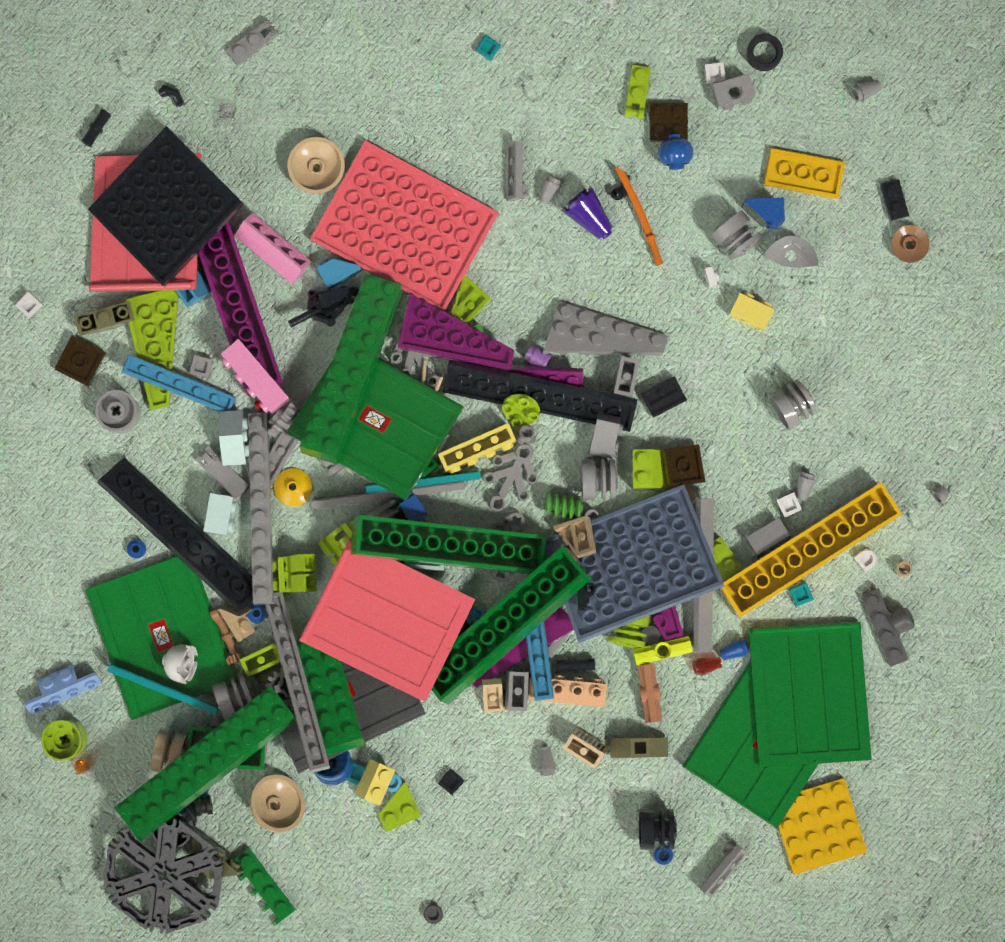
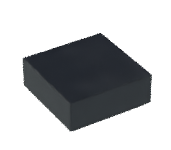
M449 769L438 784L453 796L464 780Z

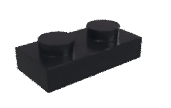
M900 180L881 184L880 188L890 222L909 217Z

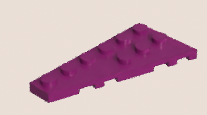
M558 608L544 621L548 646L574 630L569 615L562 608ZM526 637L472 685L479 688L482 686V680L494 679L499 674L529 658Z

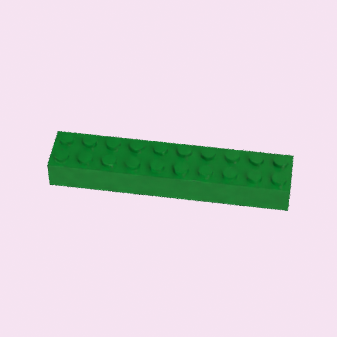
M365 274L300 443L302 454L336 465L339 464L403 294L402 284Z
M357 515L354 516L350 555L531 574L545 560L546 535Z
M564 546L559 548L455 640L431 689L440 702L449 705L593 579L568 548Z
M269 686L121 801L114 809L136 838L143 841L296 721L295 716L274 689Z

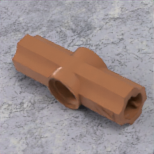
M654 663L639 665V692L641 703H643L645 723L662 721L659 702L661 701L660 689L656 680Z

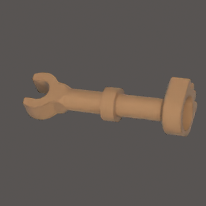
M218 609L210 612L212 619L218 624L223 635L221 637L223 642H226L231 656L226 659L228 665L240 661V659L244 658L243 652H238L232 639L234 636L229 632L225 620Z

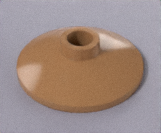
M906 225L899 228L894 233L891 241L894 255L906 263H915L923 259L928 253L930 246L926 232L915 225ZM911 242L913 244V247L908 248L906 246V243Z

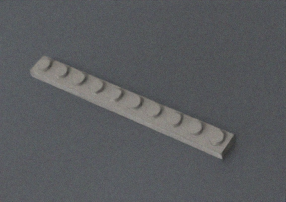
M268 413L248 414L254 605L274 604L269 434L267 433L269 428Z
M282 592L273 593L274 604H265L309 770L310 773L330 769Z

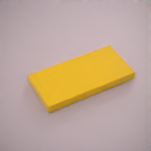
M770 148L763 186L838 200L845 162Z

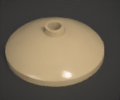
M310 137L300 141L292 149L288 158L287 168L292 182L300 190L310 194H322L332 190L339 184L344 174L345 162L342 152L332 141L322 137ZM315 165H319L320 170L315 171L313 167Z
M275 774L266 776L256 783L250 795V808L254 819L260 826L268 831L281 833L289 831L299 824L304 815L305 800L301 789L292 779L284 775ZM270 803L274 805V809L270 807Z

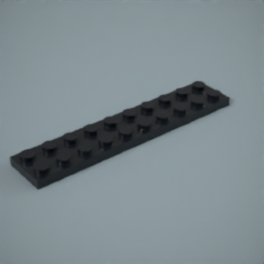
M450 359L443 393L503 405L504 400L511 395L524 394L532 397L538 403L540 413L596 425L599 412L621 417L620 424H623L622 430L628 432L631 430L638 401L635 398Z
M122 458L98 480L97 483L236 612L242 611L253 600L252 575L128 460Z

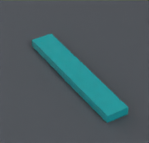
M480 470L421 477L414 488L479 480L481 478ZM375 483L365 484L367 494L388 491Z
M114 664L109 665L107 671L214 715L218 712L219 708L216 705Z

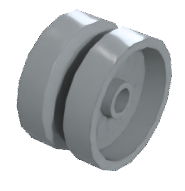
M111 390L105 392L99 398L95 407V415L103 428L114 434H123L131 431L137 425L140 419V408L137 401L129 393L122 390ZM117 409L121 411V414L119 416L117 414L115 415V411Z

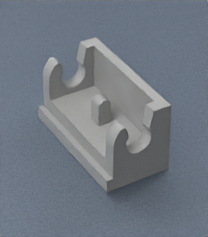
M777 518L747 536L746 539L757 559L789 541L790 534L780 518Z

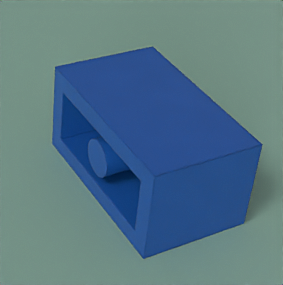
M416 494L399 504L408 520L426 522L428 514Z

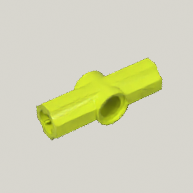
M689 636L633 649L636 666L693 652ZM664 645L667 647L668 653L666 656L658 654L657 649L659 646Z

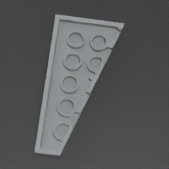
M559 301L543 354H549L550 352L585 355L620 353V355L662 356L668 336Z

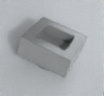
M194 355L189 374L209 379L213 360Z

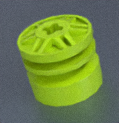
M650 616L609 631L614 632L615 636L606 635L605 640L617 646L628 648L645 647L646 642L638 641L637 639L638 637L647 638V634L639 632V628L649 626Z
M66 718L54 721L46 726L42 733L41 744L47 756L54 760L64 761L77 757L84 751L87 746L88 736L86 729L80 722L75 719ZM68 735V739H70V742L65 743V739H63V736Z

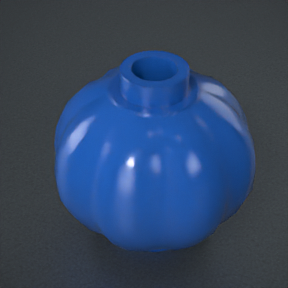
M680 134L669 135V139L663 141L659 146L658 158L664 166H669V170L684 169V165L689 164L693 158V147L688 140L680 138Z

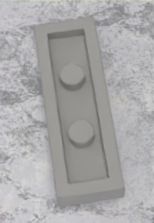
M520 141L507 144V201H515L529 195V186L522 184L523 142Z
M209 446L195 459L236 500L249 488V485L228 465L223 466L222 459Z
M728 843L721 852L726 858L700 888L708 897L712 898L747 856L748 853L737 844L733 846Z

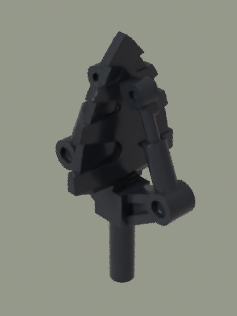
M341 286L340 288L337 287L333 288V290L321 292L309 290L307 293V311L289 320V326L292 328L309 318L313 321L325 323L330 327L336 324L335 319L344 311V308L348 304L354 303V296H357L360 288Z

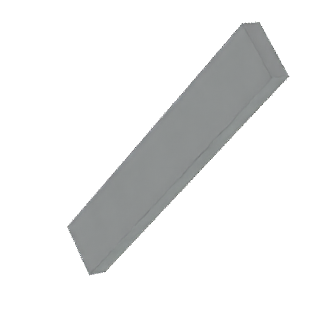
M304 397L298 403L299 407L295 411L296 415H298L307 401ZM288 429L285 433H280L270 450L271 487L299 442L287 434ZM250 486L244 494L248 499H250Z

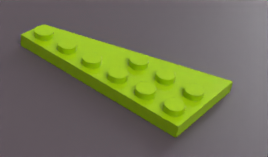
M160 290L124 299L123 302L130 301L135 318L134 321L129 322L137 358L173 372L179 299L175 290ZM144 382L151 411L170 407L171 392Z

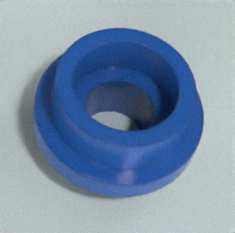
M132 540L127 545V553L130 557L139 559L145 555L146 545L141 540ZM135 545H138L140 547V550L137 553L133 551V547Z
M252 605L249 607L252 611L247 616L251 622L261 623L265 620L267 613L262 605ZM255 610L260 611L259 617H254L253 612Z
M665 845L664 850H660V847H657L654 851V859L661 865L669 864L673 859V852L668 850V846ZM662 851L667 853V857L664 859L660 858Z

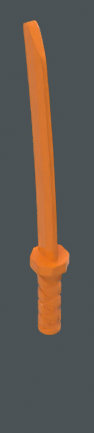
M615 167V171L639 218L646 236L644 238L645 242L648 241L655 264L656 266L661 265L663 261L655 241L657 236L652 232L645 212L626 173L620 168Z

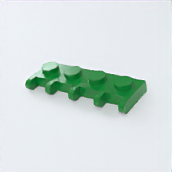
M250 848L235 858L241 864L240 867L245 870L244 874L238 879L242 881L244 878H248L255 888L250 895L253 897L259 893L267 904L262 911L265 912L270 908L278 918L273 921L272 924L274 926L296 910Z

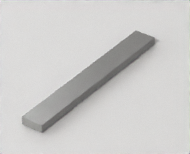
M463 481L416 487L409 496L465 489V483ZM390 491L369 494L360 492L313 498L311 503L312 508L399 498V496Z
M696 498V515L713 555L714 498ZM713 591L694 598L693 652L695 653L712 652Z

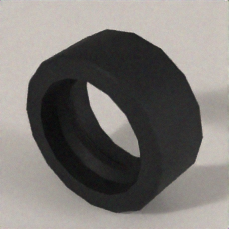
M762 33L750 41L746 57L754 69L770 71L780 63L783 56V47L777 37ZM760 42H769L776 50L775 58L769 63H761L755 59L754 48Z

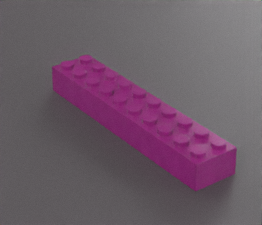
M228 221L199 251V255L229 345L231 346L239 339L277 385L281 386L284 385L230 222ZM243 382L246 395L251 396L246 390L248 388L247 384Z

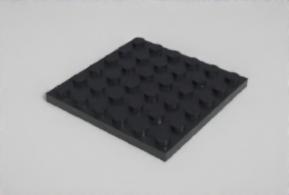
M166 126L88 210L165 287L234 216L244 203Z

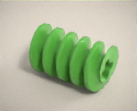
M548 491L543 512L546 510L547 516H550L552 511H554L555 517L562 513L563 519L569 514L570 520H573L575 515L577 518H581L584 502H581L580 497L574 502L572 495L568 500H566L565 494L560 499L558 493L551 497V492Z

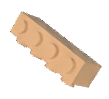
M553 675L552 683L555 699L543 700V702L605 707L607 684H603V680L592 679L590 683L584 682V678L573 677L572 681L565 680V676ZM530 677L528 700L535 701L532 677Z

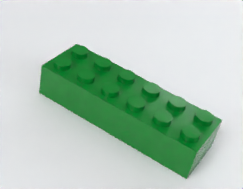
M297 641V648L326 754L329 756L365 745L343 662L301 641Z

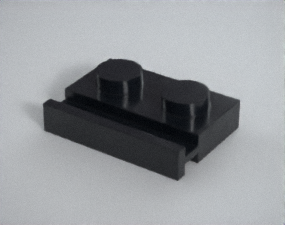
M675 376L640 393L652 418L687 401Z

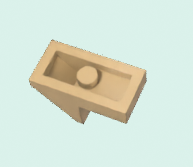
M227 604L218 609L238 642L255 633V630L245 616L252 611L251 608L245 607L238 613Z
M501 678L482 680L484 712L504 711Z

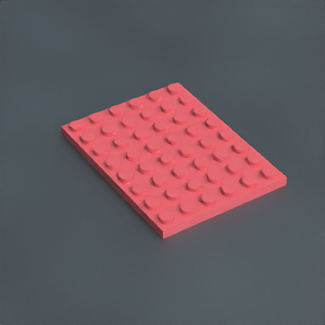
M365 140L311 236L310 241L352 264L359 265L360 268L376 277L402 284L404 292L409 295L412 293L422 301H426L433 307L445 312L499 212Z

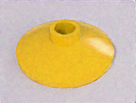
M296 468L286 469L275 480L274 492L277 499L284 505L291 507L300 506L311 496L312 482L304 471ZM292 483L296 484V489L293 491L289 489V485Z

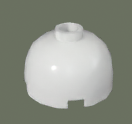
M179 644L170 648L163 656L162 664L164 665L166 675L170 679L186 684V680L191 681L197 668V662L194 661V655L198 656L196 648L192 645Z

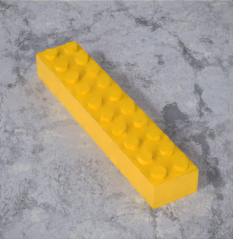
M880 482L723 582L724 587L719 589L736 616L741 618L895 520L902 513L883 483Z

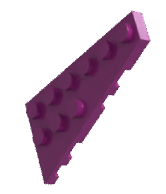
M410 293L398 349L511 370L515 353L512 348L495 339H491L484 335L483 332L471 328L463 321L443 310L441 311L433 307L430 303L424 302Z

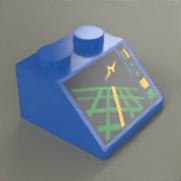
M784 197L748 198L742 204V209L761 227H767V230H776L785 221Z

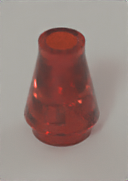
M697 658L692 661L694 673L696 676L700 675L702 677L722 668L721 658Z

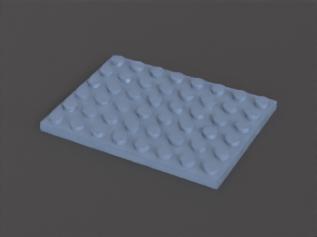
M683 484L591 520L596 553L578 558L575 554L574 556L593 578L588 583H594L596 591L587 600V610H578L577 593L564 604L578 642L581 643L724 587L723 580L685 485ZM559 534L546 538L545 553L547 558L562 546L571 551Z

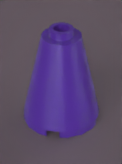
M591 186L588 187V192L584 189L568 202L570 204L568 208L565 206L562 208L564 214L597 239L602 237L604 240L612 233L611 229L613 226Z

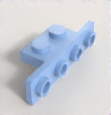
M70 665L38 679L37 682L42 695L24 704L31 715L40 713L48 707L58 705L62 701L76 697L87 690H92L101 685L102 682L96 672L78 679L74 666Z

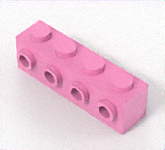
M254 213L242 222L234 235L291 284L295 283L304 274L311 263L307 257Z
M239 339L221 353L223 356L221 361L228 369L232 367L235 370L234 376L240 383L245 382L247 384V392L253 398L258 397L261 401L259 406L265 413L270 411L273 414L290 400Z

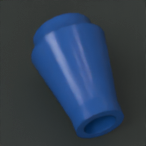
M738 638L721 649L720 653L725 661L746 656L750 651L745 639Z

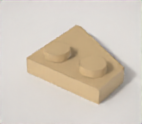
M584 516L553 526L554 530L578 558L596 553L590 517Z

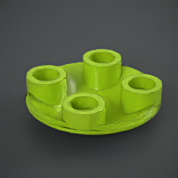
M511 395L504 400L502 405L504 416L514 427L529 425L539 419L540 407L528 395Z

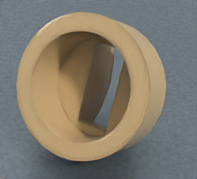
M906 561L900 562L896 567L897 575L902 578L908 577L912 572L911 564Z

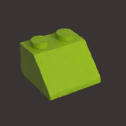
M632 450V490L670 489L667 487L661 450Z

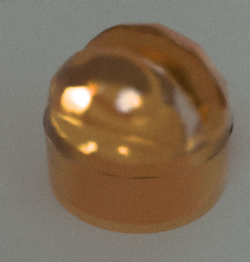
M79 759L75 762L74 768L77 775H80L91 769V766L87 760Z

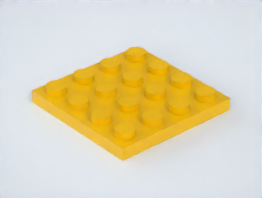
M845 778L802 790L778 827L793 875L867 853Z

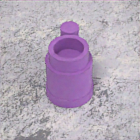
M531 345L525 359L534 366L547 367L553 354H543V349Z

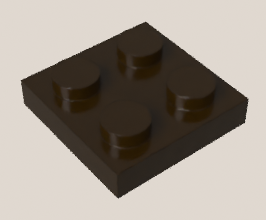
M688 103L649 104V142H663L669 139V135L680 134V138L688 140Z
M71 336L54 370L89 387L107 353Z
M699 444L661 450L668 488L683 484L691 485L705 482Z

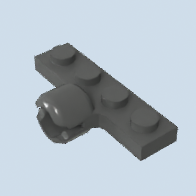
M880 588L861 595L890 667L909 660L900 639V634L914 628L915 624L911 612L908 608H901L890 612Z

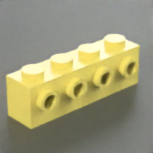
M509 423L438 453V457L445 473L450 472V474H454L460 471V467L467 464L470 467L479 463L478 459L484 456L488 459L495 456L496 451L500 449L507 451L513 448L516 439Z

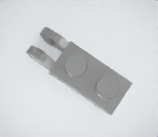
M270 20L265 21L226 50L237 66L243 64L268 45V42L279 34L277 29L272 30L265 38L261 34L272 24Z

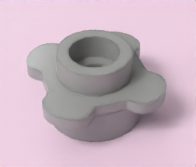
M524 425L516 428L515 432L518 434L517 442L519 444L535 443L536 438L534 437L533 427Z

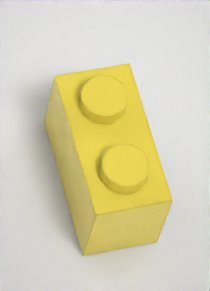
M744 292L743 294L739 293L728 316L763 332L774 309L771 308L772 305L762 300L758 302L754 300L753 295Z
M370 759L355 795L380 806L395 770Z

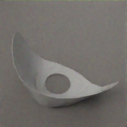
M791 235L778 239L765 252V257L787 267L801 268L818 265L817 255L811 245L798 236ZM789 250L797 254V258L793 262H788L785 259V253Z

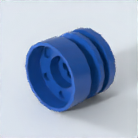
M349 751L328 760L329 763L333 761L336 765L332 768L330 765V769L314 772L320 782L326 785H339L350 777L353 771V761Z

